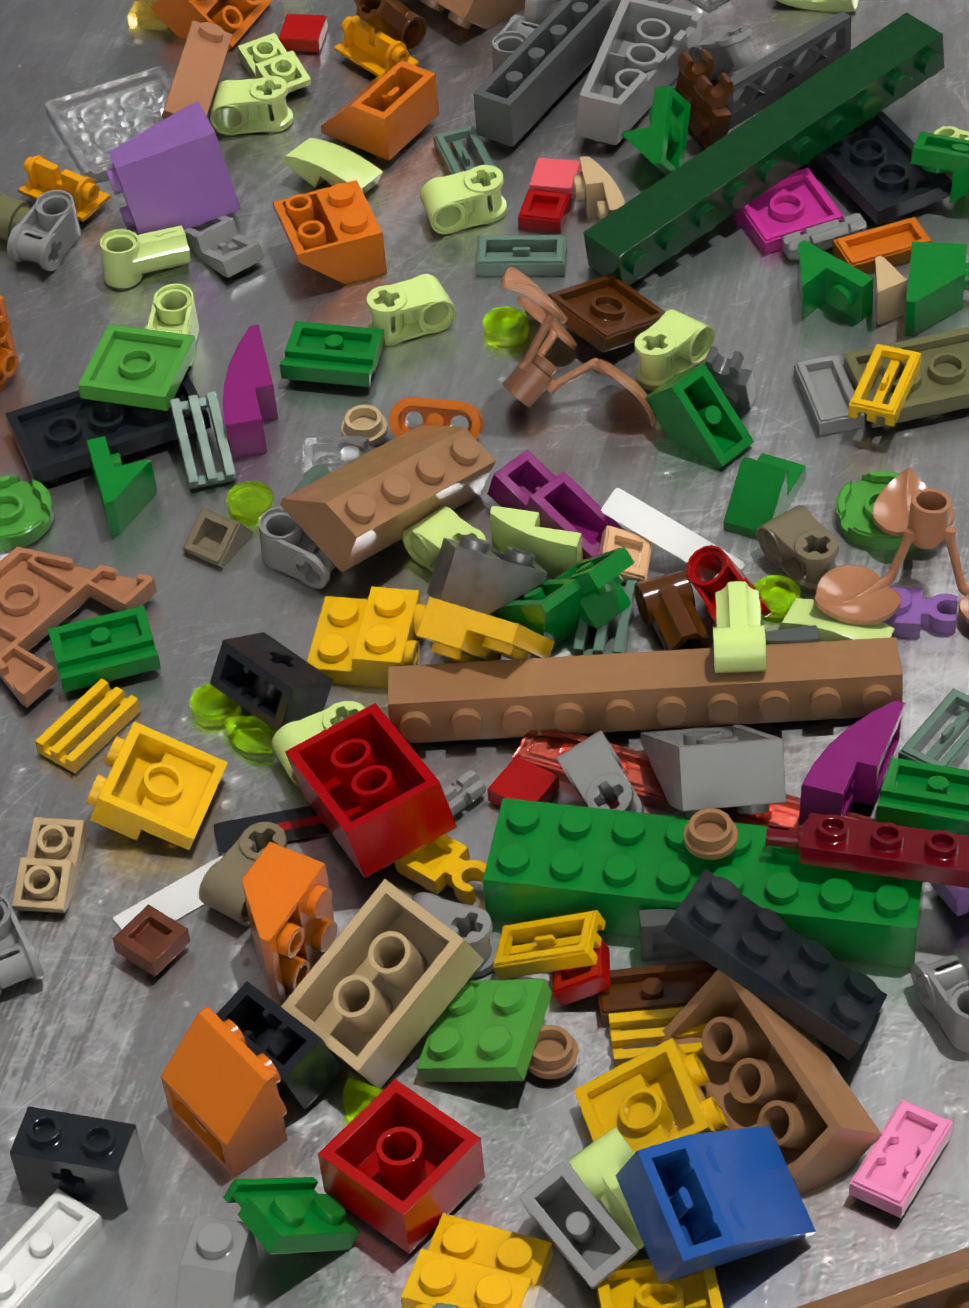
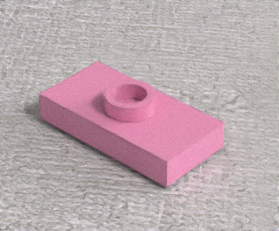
M901 1099L883 1128L882 1135L873 1144L849 1183V1195L899 1218H902L953 1134L952 1121Z

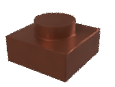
M149 904L112 938L115 952L153 976H156L191 942L188 928Z

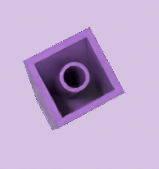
M199 101L186 106L108 152L113 168L106 170L109 182L115 195L123 193L127 206L119 208L127 230L136 231L138 235L181 225L184 230L241 210L216 133Z

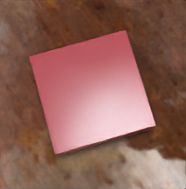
M538 158L529 184L530 190L570 194L571 200H573V176L580 175V161Z

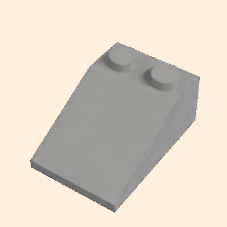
M740 724L641 733V744L669 805L681 811H686L687 818H691L696 812L707 808L738 807L739 814H762L770 812L769 804L786 802L782 738Z

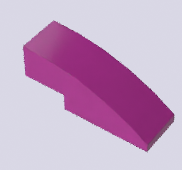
M259 325L250 326L242 337L229 363L224 382L223 412L232 459L267 453L263 421L278 418L273 381Z
M528 449L493 474L487 494L497 504L506 508L539 512L540 527L582 533L583 560L599 555L602 532L607 525L623 529L615 520L603 514L601 511L602 507L565 471L555 476Z
M895 700L871 712L848 727L828 745L813 763L801 784L798 824L802 825L809 818L810 813L839 815L846 818L853 801L874 806L883 786L890 759L895 757L901 743L905 709L904 702Z

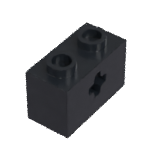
M265 632L223 640L209 684L272 729L278 731L282 726L290 722L299 721L323 711L333 679Z
M248 981L216 1014L223 1022L230 1019L238 1026L245 1037L247 1047L256 1056L263 1053L272 1061L281 1078L277 1088L303 1109H306L342 1070V1067L320 1036Z
M30 1106L26 1110L10 1150L11 1160L21 1191L51 1196L59 1189L80 1202L126 1210L130 1206L145 1165L136 1124Z

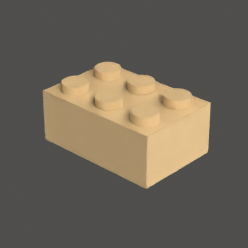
M384 879L281 1007L320 1036L330 1051L380 1090L484 960L462 937Z

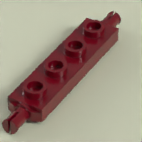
M810 813L809 818L800 828L768 823L765 846L795 849L801 864L969 888L968 835Z

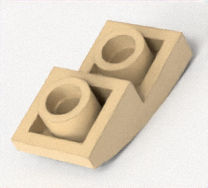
M589 156L579 157L580 175L573 176L576 202H584L587 219L597 217L599 222L623 206L625 201L619 187L602 166Z
M33 818L27 857H20L12 902L14 910L66 913L75 889L86 844L88 827L84 820Z

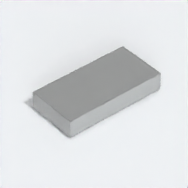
M839 354L794 363V377L819 436L865 427L864 413H860L858 419L848 417L849 403L855 391Z

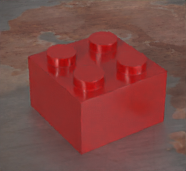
M396 1079L318 1153L324 1192L337 1199L345 1208L409 1254L438 1225L442 1214H449L485 1178L481 1138Z

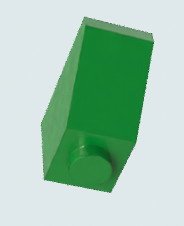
M912 241L906 298L905 336H916L963 309L964 290H969V263H966L967 244Z
M705 363L674 375L646 396L653 414L667 436L716 468L723 467L754 443Z

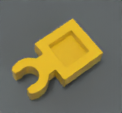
M446 834L395 861L398 873L437 895L448 885L454 889V894L459 901L469 905L475 903L476 897L474 887L467 883L471 881L483 883L486 863L479 860H470L467 846Z

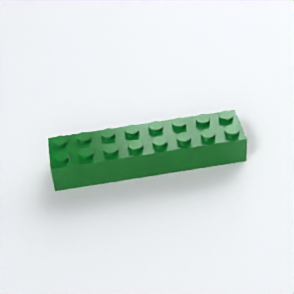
M508 798L502 799L483 876L486 912L490 915L491 921L522 923L598 910L606 924L604 930L597 931V933L640 937L639 910L678 909L706 869L715 876L731 881L742 895L761 908H767L776 912L782 917L787 926L806 939L821 943L829 950L832 957L837 960L911 968V965L915 964L925 882L801 864L797 856V850L765 846L768 826L735 823L738 830V843L734 851L721 859L705 860L691 854L684 844V829L691 818Z

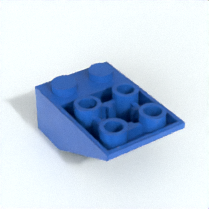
M770 1126L691 1134L637 1150L615 1175L660 1284L813 1235L816 1232Z

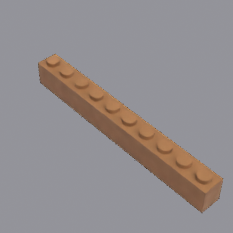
M896 637L766 645V672L715 673L714 648L388 667L389 720L408 743L596 733L600 730L602 732L858 718L865 717L895 700L902 702L903 673Z

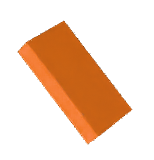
M912 217L834 239L833 253L838 259L869 274L875 272V257L881 255L893 267L908 263L911 258L912 241L932 242V240L918 220Z

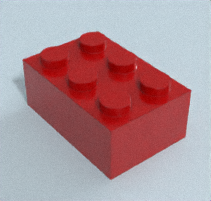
M376 703L285 751L304 798L364 878L387 868L393 862L426 844L434 842L442 835L457 828L440 781Z

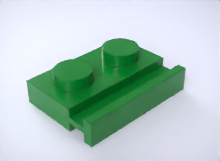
M295 321L284 351V361L281 360L279 365L281 379L370 387L372 373L376 371L385 344L384 330Z
M144 605L48 629L64 692L95 685L101 678L108 682L161 668Z
M891 757L881 790V798L877 803L876 822H888L899 826L933 831L943 830L969 836V770Z
M314 1177L234 1179L223 1196L227 1203H238L241 1207L238 1216L269 1254L350 1250L360 1234L359 1229L345 1214L344 1206L337 1199L329 1194H318L315 1187L318 1181Z

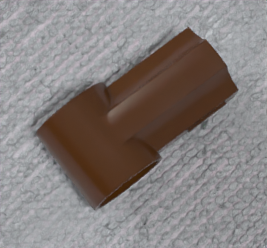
M354 0L357 5L356 15L374 27L375 34L381 31L392 39L403 42L408 51L416 49L422 43L427 31L425 18L410 11L400 1Z
M680 570L634 584L635 599L640 616L645 625L653 624L665 651L710 648V636L696 611L693 589L685 571Z

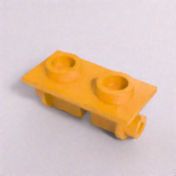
M348 16L343 20L341 29L344 31V41L334 46V50L377 77L401 60L415 66L420 65V61L409 55V51L403 42L396 41L381 31L375 34L374 27L364 22L359 16Z
M41 155L30 156L24 162L23 168L27 173L29 181L20 187L18 192L34 200H37L43 193L51 190L69 192L74 199L78 220L82 222L111 199V195L101 191L93 178L81 176L68 169H64L60 173L59 165L48 161Z

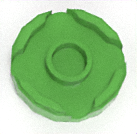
M873 471L863 474L862 480L856 481L852 485V480L843 485L836 497V524L844 537L858 546L872 550H897L903 536H892L881 531L873 522L872 510L881 491L900 473Z
M12 475L0 477V551L5 552L14 550L17 546L25 547L39 540L50 529L55 514L50 492L41 482L31 479V483L21 481L20 476Z

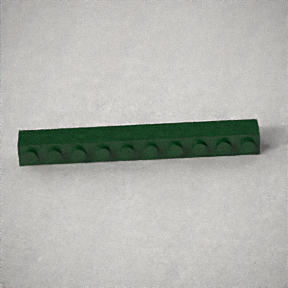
M906 12L584 231L588 265L603 276L613 274L627 285H631L644 277L655 267L679 253L684 247L712 230L723 220L739 209L744 208L749 202L777 185L781 180L804 164L809 163L821 152L842 140L856 128L874 118L882 110L898 99L903 98L908 92L945 68L943 34Z

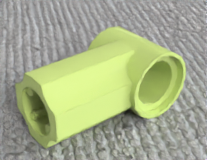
M182 225L140 235L130 230L116 229L105 233L100 239L104 281L107 285L114 288L132 287L141 281L145 273L185 265L191 261L190 249Z
M744 581L728 582L725 588L715 592L717 627H713L715 673L766 672L765 625H760L761 606L759 591L750 588Z
M614 1127L568 1159L583 1184L598 1202L601 1201L616 1224L639 1251L645 1246L615 1176L634 1155V1152L619 1130Z

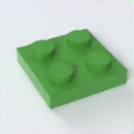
M108 324L78 383L80 398L168 411L170 400L174 399L197 351L195 336Z
M546 980L467 981L430 1028L416 1068L423 1081H524L553 993Z

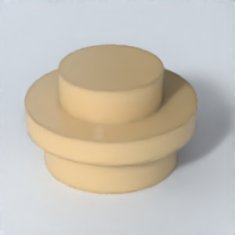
M355 406L348 410L341 424L342 437L347 443L356 447L376 445L388 433L387 420L380 410L374 406Z

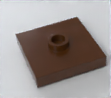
M613 274L547 294L568 318L564 325L601 352L635 342L636 337L640 333L650 328L665 313L664 310Z

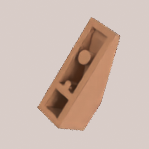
M192 20L161 118L166 119L186 106L198 101L207 116L232 34L225 32L217 24L211 22L200 23Z

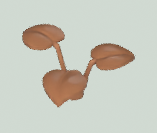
M509 267L502 276L501 289L512 290L529 297L530 299L520 295L517 301L525 310V318L539 321L541 326L525 357L503 382V386L524 405L531 408L546 389L554 395L561 386L590 370H595L618 381L642 403L653 427L657 419L646 399L647 393L634 379L607 361L593 358L556 380L552 377L557 368L544 356L557 337L573 350L579 344L571 332L563 325L567 322L568 318L558 305L527 275L514 267ZM546 333H547V338L545 339V341H544L543 344L541 345V343H542V341H543V339H544V337H545V335H546Z
M911 468L901 472L881 491L872 510L873 522L881 531L892 536H903L888 573L880 579L876 572L867 567L859 565L838 566L822 576L818 582L813 603L830 617L849 624L871 625L883 622L891 618L901 606L900 594L888 586L894 582L911 542L922 549H933L944 540L947 544L958 591L965 595L960 600L959 613L969 624V584H967L955 541L956 528L951 527L955 516L951 505V498L945 492L927 486Z

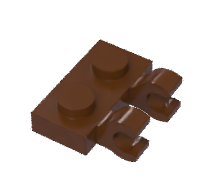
M701 49L700 58L695 64H693L694 60L686 51L681 52L678 58L679 74L674 89L691 104L688 126L703 146L708 148L728 134L732 114L726 106L733 91V82L723 72L719 75L717 85L712 88L709 76L714 68V58L707 49Z

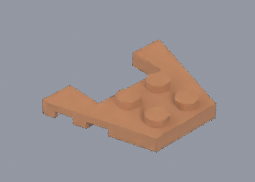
M17 546L0 561L1 679L23 706L29 707L58 681L54 666L28 652L49 634L48 629L57 627L89 598L99 601L116 612L142 606L157 593L155 579L138 573L136 579L120 576L117 573V568L99 565L95 570L75 566L72 558Z

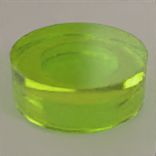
M510 306L493 309L483 319L485 340L490 345L502 349L521 345L529 336L527 315L522 310Z
M259 481L239 483L228 492L226 497L230 518L244 526L259 525L261 515L268 509L275 507L272 489L267 484Z
M766 576L754 584V587L759 591L773 612L767 617L761 615V618L767 622H782L795 599L801 598L799 585L786 576Z
M209 683L196 689L190 698L192 718L196 725L205 730L220 731L227 729L239 720L242 713V707Z

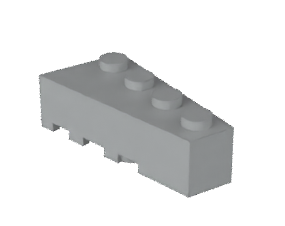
M621 0L580 92L575 135L592 139L596 142L617 145L624 137L622 132L629 131L653 105L655 88L671 85L678 77L679 55L681 52H688L689 48L701 41L704 13L649 0Z

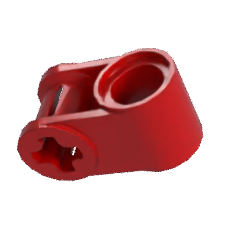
M703 546L696 550L687 562L686 573L688 579L707 605L706 609L715 623V592L725 588L728 582L744 581L750 588L757 590L729 556L717 546ZM759 593L761 615L767 617L773 612Z

